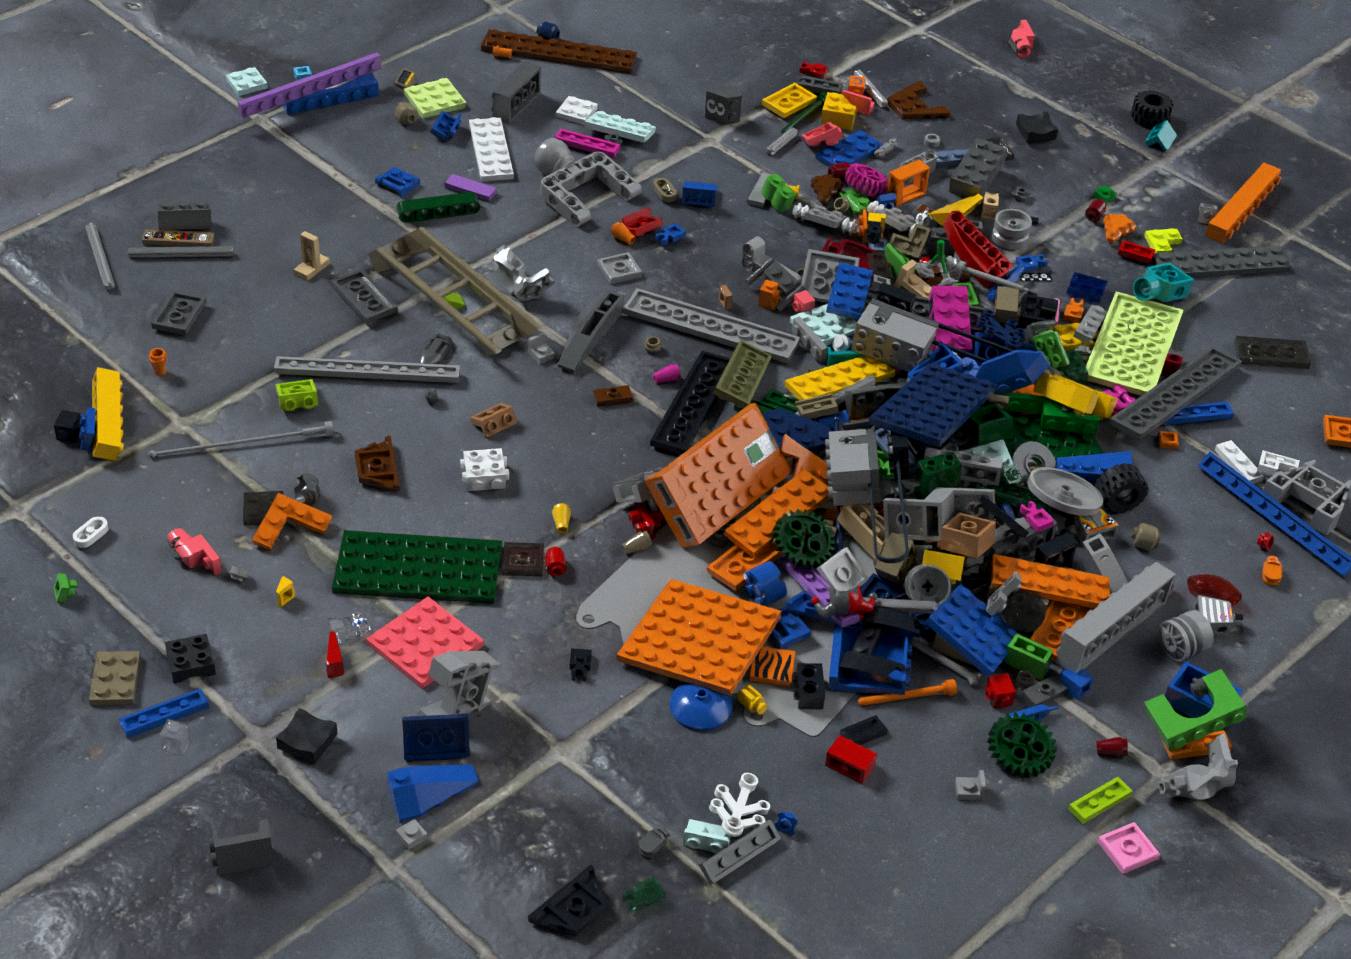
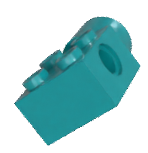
M1170 262L1147 267L1144 276L1138 277L1134 281L1133 293L1140 301L1155 298L1162 302L1179 300L1188 297L1194 279Z

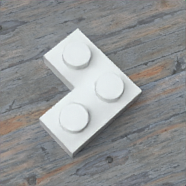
M1263 450L1257 471L1263 475L1271 476L1278 469L1286 472L1291 467L1295 466L1298 468L1300 460Z

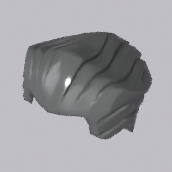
M310 473L296 476L299 483L294 486L295 499L306 505L317 504L321 492L319 480Z

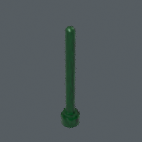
M822 92L817 97L816 102L785 126L781 133L784 134L791 127L794 128L817 108L824 106L827 93Z

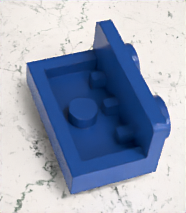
M442 111L430 133L447 142L449 137H454L457 132L456 129L462 123L460 120L462 114L459 113L457 118H454Z
M88 407L86 413L82 414L80 418V425L82 427L79 438H81V449L93 451L92 439L95 431V408Z

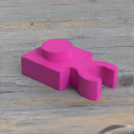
M1029 501L1028 508L1023 504L1021 505V514L1026 516V522L1036 532L1053 526L1054 520L1043 508L1037 510L1034 502Z

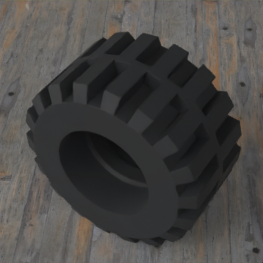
M1158 91L1139 92L1134 98L1131 117L1138 124L1153 128L1155 125L1166 120L1169 122L1174 105L1173 100L1168 95Z
M1126 463L1117 464L1112 468H1108L1106 472L1101 474V477L1097 479L1095 487L1103 497V506L1108 512H1114V514L1125 513L1138 507L1145 500L1149 490L1148 484L1139 469L1130 463L1127 465Z

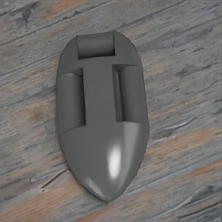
M436 334L429 338L419 352L418 362L421 364H438L452 347L451 337Z

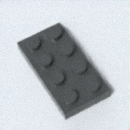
M363 269L331 280V286L366 324L398 312V306Z

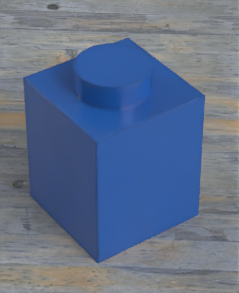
M1067 668L1063 669L1059 674L1060 681L1068 688L1067 693L1076 700L1091 690L1094 677L1084 669L1075 674Z

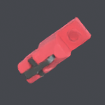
M1027 20L1020 21V26L1013 30L1011 38L1008 40V43L1020 58L1028 57L1031 54L1030 49L1033 48L1035 38Z
M181 528L172 530L168 534L167 543L175 560H182L190 568L204 564L205 568L210 569L214 575L222 572L220 557L201 534L192 538Z

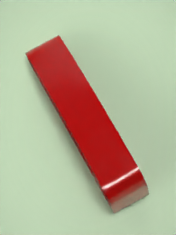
M951 211L943 226L957 255L962 261L966 262V267L999 278L1005 277L1012 268L1011 262L961 212ZM974 276L986 288H992L996 284Z

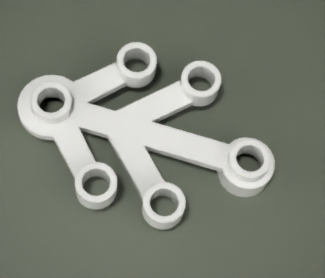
M752 773L742 774L739 781L741 791L737 803L729 793V788L726 785L719 784L714 792L717 798L712 799L709 805L710 811L718 814L723 820L721 828L729 836H740L743 829L753 827L755 829L765 822V818L762 815H766L770 809V804L765 800L745 806L749 793L755 790L758 783V778ZM720 799H723L733 814L731 816L723 807L724 803ZM756 812L758 813L754 815L752 818L744 820L740 819L741 816Z

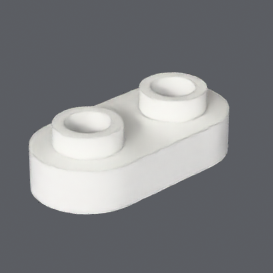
M103 517L91 518L73 533L74 544L79 548L91 546L107 533V520Z

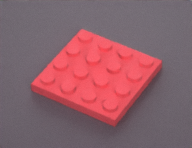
M426 597L367 637L366 644L423 689L434 681L428 675L433 657L448 651H477L484 646V640L430 597Z

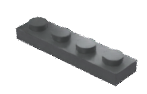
M767 820L699 864V867L710 885L714 884L781 840V837L772 821Z

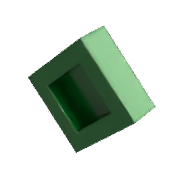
M1103 185L1094 191L1093 197L1101 199L1107 204L1116 198L1117 192Z

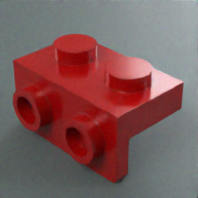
M649 207L621 219L622 223L635 237H641L645 232L655 231L657 227L663 225L662 218L652 217Z

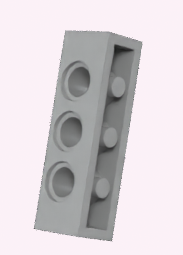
M926 447L924 459L954 451ZM954 452L962 464L960 480L999 486L1003 459Z

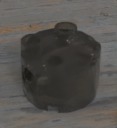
M1019 590L1007 597V606L1002 613L1009 626L1020 632H1030L1037 630L1042 625L1046 609L1045 603L1039 596L1030 591Z

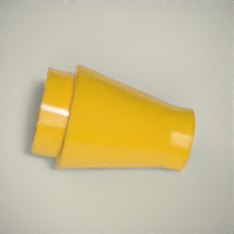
M560 503L554 506L552 515L557 532L563 534L569 530L571 509L567 504Z

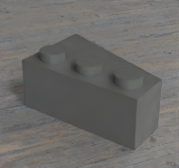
M156 197L159 230L212 228L209 202Z

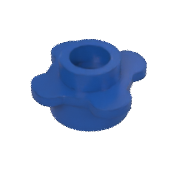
M779 812L775 828L779 831L787 832L790 836L794 835L796 832L795 826L798 824L796 816L791 812Z

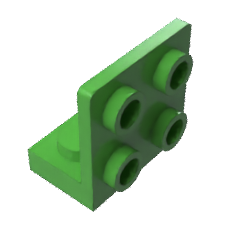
M1051 328L1033 336L1035 347L1038 351L1044 353L1050 362V366L1058 368L1070 364L1057 331L1053 332Z

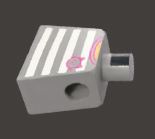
M1198 595L1194 610L1206 617L1211 625L1213 637L1228 636L1232 625L1242 626L1243 614L1232 613L1229 601Z

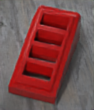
M334 631L330 632L326 658L328 678L344 675L343 659Z

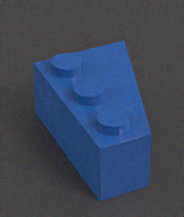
M941 342L934 352L931 351L923 362L918 363L907 374V383L929 363L938 364L946 369H955L959 373L963 372V363Z

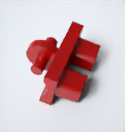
M643 502L637 503V510L628 512L631 525L636 524V534L640 531H647L651 540L656 539L653 530L655 526L659 527L663 520L662 513L660 511L652 512L651 510L648 512Z

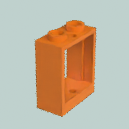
M920 159L889 172L886 194L895 193L896 200L893 204L896 207L926 194L930 167ZM914 176L913 184L904 187L905 180Z

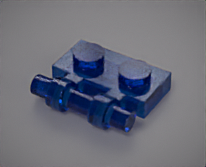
M1074 272L1066 294L1073 295L1072 297L1087 299L1091 303L1093 301L1100 303L1108 281Z

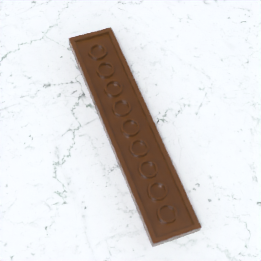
M495 29L488 30L481 44V51L493 53V47L499 46L500 48L512 49V56L631 74L637 58V52L631 50L561 41L554 38L546 40L541 36L535 37L527 34L502 32Z

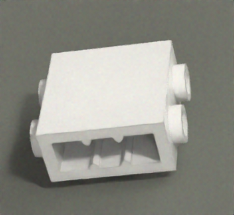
M502 448L463 451L464 459H460L461 471H465L462 472V482L467 485V492L506 488V481L509 480V470L505 469L507 467V457L503 456Z

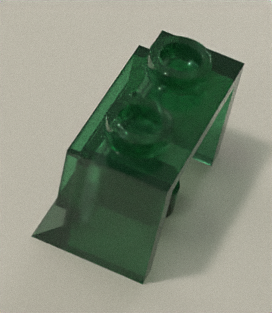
M1066 351L1070 364L1055 369L1062 373V377L1086 386L1089 374L1079 351Z

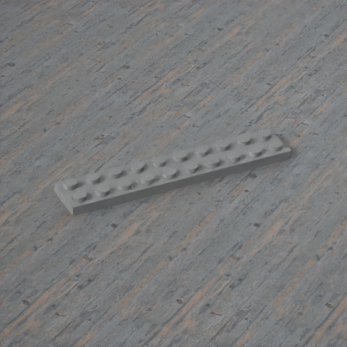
M638 288L623 307V314L656 323L736 348L741 339L772 355L771 359L787 364L800 344L801 337Z

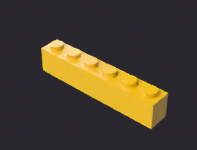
M97 367L92 380V408H95V431L92 439L93 457L116 461L118 454L122 453L124 443L121 442L123 437V430H121L123 417H120L123 410V405L120 404L123 395L120 392L122 380H120V372Z

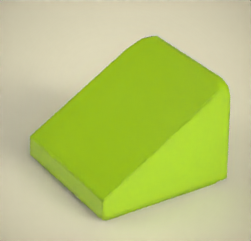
M451 293L443 297L455 309L465 307L460 294Z

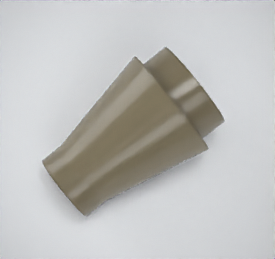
M640 531L628 541L622 543L626 555L649 549V546L653 545L647 531Z

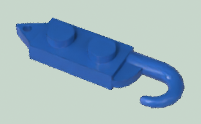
M1020 264L1014 267L1002 279L1015 283L1024 272L1025 266ZM996 283L987 293L988 300L991 302L995 299L998 286H1006Z

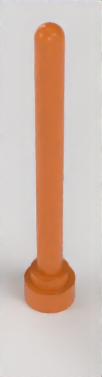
M949 679L938 686L907 690L905 695L882 694L863 697L858 700V704L866 706L941 693L948 697L957 695V685L954 679Z

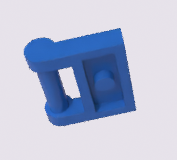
M393 167L383 175H378L375 183L396 191L400 196H405L420 185V179L399 168Z
M784 607L778 609L781 611V618L777 625L786 637L783 638L775 628L770 636L775 640L779 649L787 650L790 645L811 636L810 629L795 612L785 610Z

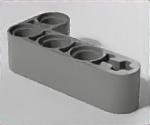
M759 236L745 243L742 248V266L753 274L770 259L769 256L765 255V242ZM780 264L801 284L802 278L799 274ZM764 274L759 277L763 281L769 280Z

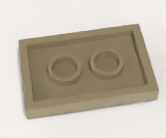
M140 651L97 652L89 697L90 706L134 705L141 658Z

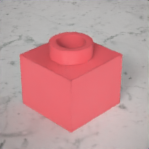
M806 290L794 294V301L792 303L794 311L802 313L815 308V299Z

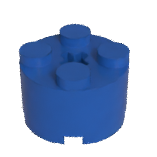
M771 561L764 562L743 573L747 584L744 587L745 592L749 597L753 596L755 598L756 604L768 606L787 595V588L784 581L780 582L778 576L781 573Z

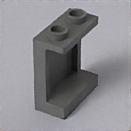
M268 819L258 821L260 832L219 839L217 829L212 830L213 839H209L213 867L218 866L219 875L274 865Z

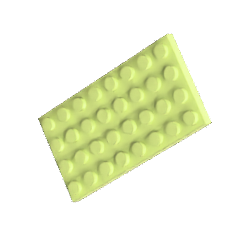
M1116 291L1083 372L1082 379L1112 388L1118 385L1128 392L1140 396L1147 393L1158 384L1183 310L1149 300L1140 301L1135 296Z

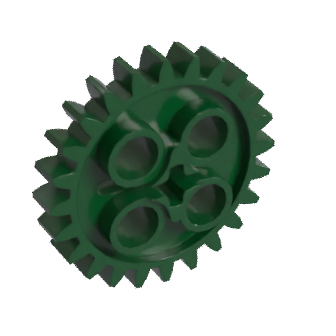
M799 509L795 513L790 510L788 514L784 513L773 527L772 537L775 539L772 544L778 545L775 551L782 552L780 558L787 557L786 563L793 561V567L800 564V568L803 569L807 565V568L811 570L814 565L817 569L820 564L822 565L830 559L835 550L833 548L836 544L833 541L835 534H829L832 527L826 528L827 521L821 522V516L815 518L814 512L808 515L806 509L802 514Z
M1014 712L1012 717L1006 714L1004 719L1000 717L997 722H994L988 733L987 743L990 744L988 750L993 751L991 758H998L996 765L1003 764V771L1008 768L1010 769V775L1018 772V776L1021 778L1023 773H1025L1027 778H1030L1033 773L1037 777L1040 771L1045 773L1046 769L1050 768L1053 763L1052 761L1056 757L1055 752L1057 750V747L1054 746L1056 739H1050L1053 732H1046L1048 725L1041 726V719L1035 722L1033 721V715L1028 719L1025 713L1019 717Z

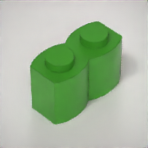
M777 174L767 176L761 189L762 195L780 213L790 209L796 196L791 187L787 186L781 176Z

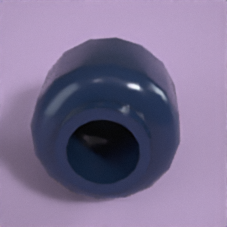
M543 22L536 30L538 36L546 40L552 38L558 40L560 36L558 26L550 22Z

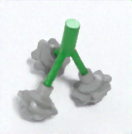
M938 240L937 254L927 264L918 262L917 272L919 276L925 279L933 278L935 272L932 270L934 262L940 258L941 263L938 266L940 267V272L944 274H942L943 280L938 286H955V283L959 280L951 278L950 273L956 272L958 266L957 258H952V256L946 258L944 255V241Z

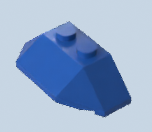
M1015 350L983 362L975 378L990 380L992 383L997 384V390L994 394L1005 395L1008 392L1034 384L1050 366V362L1042 351Z

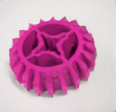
M855 163L851 164L845 173L847 184L867 196L879 197V195H883L887 190L888 179L872 167Z

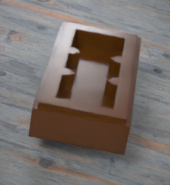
M629 385L593 389V396L597 406L633 402Z

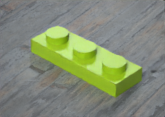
M1116 777L1072 802L1068 810L1084 824L1131 797L1133 791L1119 777Z

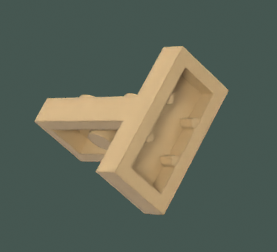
M304 231L300 234L302 263L293 270L295 276L308 281L328 266L330 259L320 254L319 238Z
M912 259L901 267L894 287L902 290L907 289L910 293L916 294V296L929 298L931 286L914 274L917 263Z

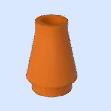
M616 222L610 230L613 237L629 245L633 244L636 239L624 223Z
M161 348L152 349L148 358L154 373L157 376H163L166 373L167 354Z

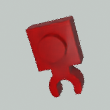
M802 62L799 72L802 74L809 73L810 77L824 79L828 72V66L815 63L810 65L807 62Z

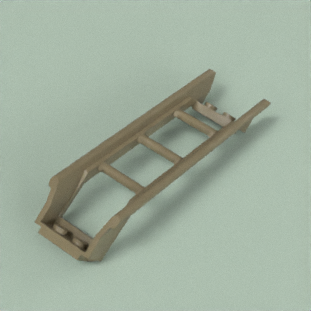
M423 227L368 253L376 272L391 269L399 272L479 341L487 357L501 352V349L544 329ZM426 252L433 256L410 269L401 263L414 255ZM440 262L461 281L436 293L415 274ZM468 286L488 302L489 305L464 317L446 302L443 297ZM496 309L511 324L485 337L471 322Z

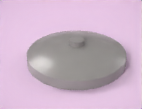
M1049 467L1034 469L1027 481L1029 489L1037 498L1049 506L1066 513L1081 516L1094 515L1100 511L1103 504V497L1096 487L1085 479L1061 469Z

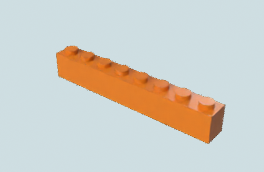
M1263 163L1209 222L1205 236L1223 244L1227 239H1231L1234 231H1238L1241 223H1245L1248 215L1251 216L1254 209L1259 207L1261 201L1266 199L1268 193L1273 191L1275 185L1280 183L1282 178L1280 176L1281 169Z

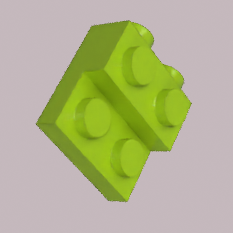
M313 379L275 384L281 410L293 411L295 408L301 407L310 409L318 405L317 390Z

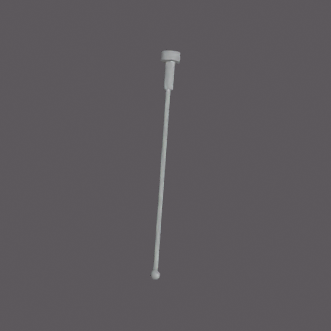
M332 421L324 422V426L306 428L298 432L158 452L151 450L148 455L150 458H154L157 455L297 435L310 436L326 433V437L334 436Z

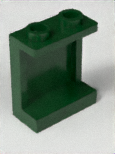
M954 452L918 462L922 470L921 485L914 487L917 499L924 500L937 487L958 488L962 464Z

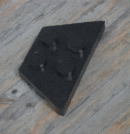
M588 866L529 914L528 922L577 936L607 911L609 903L606 895L602 892L600 881L597 880L594 866Z

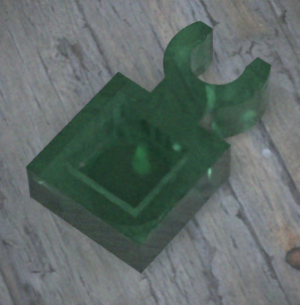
M653 876L634 885V891L623 893L622 901L632 900V902L628 903V909L632 911L640 903L647 907L664 899L666 892Z

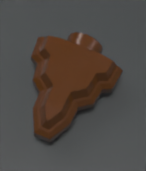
M830 174L815 176L811 179V187L814 188V192L817 193V198L822 205L831 201L833 196L842 191L844 185L840 179L834 178Z

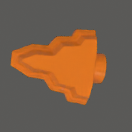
M1110 213L1103 220L1104 229L1106 230L1105 237L1109 244L1129 233H1133L1136 229L1134 221L1128 219L1124 214L1115 215Z

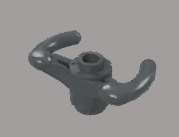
M1041 321L1020 328L1026 331V343L1035 345L1033 336L1056 326V321ZM1016 329L1012 330L1009 335H1014Z

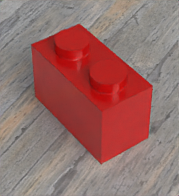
M839 735L827 751L825 766L863 785L875 768L877 754Z

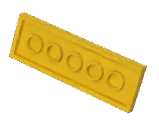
M861 356L787 379L784 386L800 401L830 393L834 395L869 375L875 377L876 383L881 382L882 380L895 377V370L888 364L872 357Z

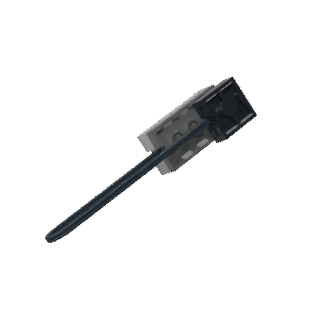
M1026 516L1015 519V521L1025 528L1029 534L1025 538L1019 536L1018 542L1012 544L1011 542L1014 539L1013 533H1010L1007 537L1003 536L1004 532L1010 528L1005 525L995 529L994 544L982 554L984 556L983 564H975V566L979 565L980 569L991 578V558L993 554L1027 561L1035 558L1033 562L1070 569L1078 542L1068 532L1054 538L1055 532L1058 530L1055 520L1052 527L1036 532L1026 522ZM963 566L962 572L972 567ZM991 581L971 590V593L975 594L991 586ZM931 583L923 584L922 587L926 589L931 586ZM903 593V594H901V595H899V596H897V597H894V598H892V599H900V600H901V599L906 598V597H908V596H907L906 593ZM920 613L914 617L920 619L929 614Z

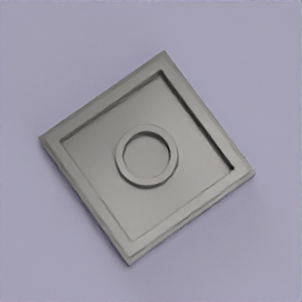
M629 252L597 259V265L610 284L642 277L641 269Z

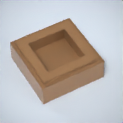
M722 285L719 290V301L725 310L731 309L733 295L726 285Z

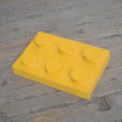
M793 83L762 99V105L780 117L786 118L816 102L817 96L798 84Z

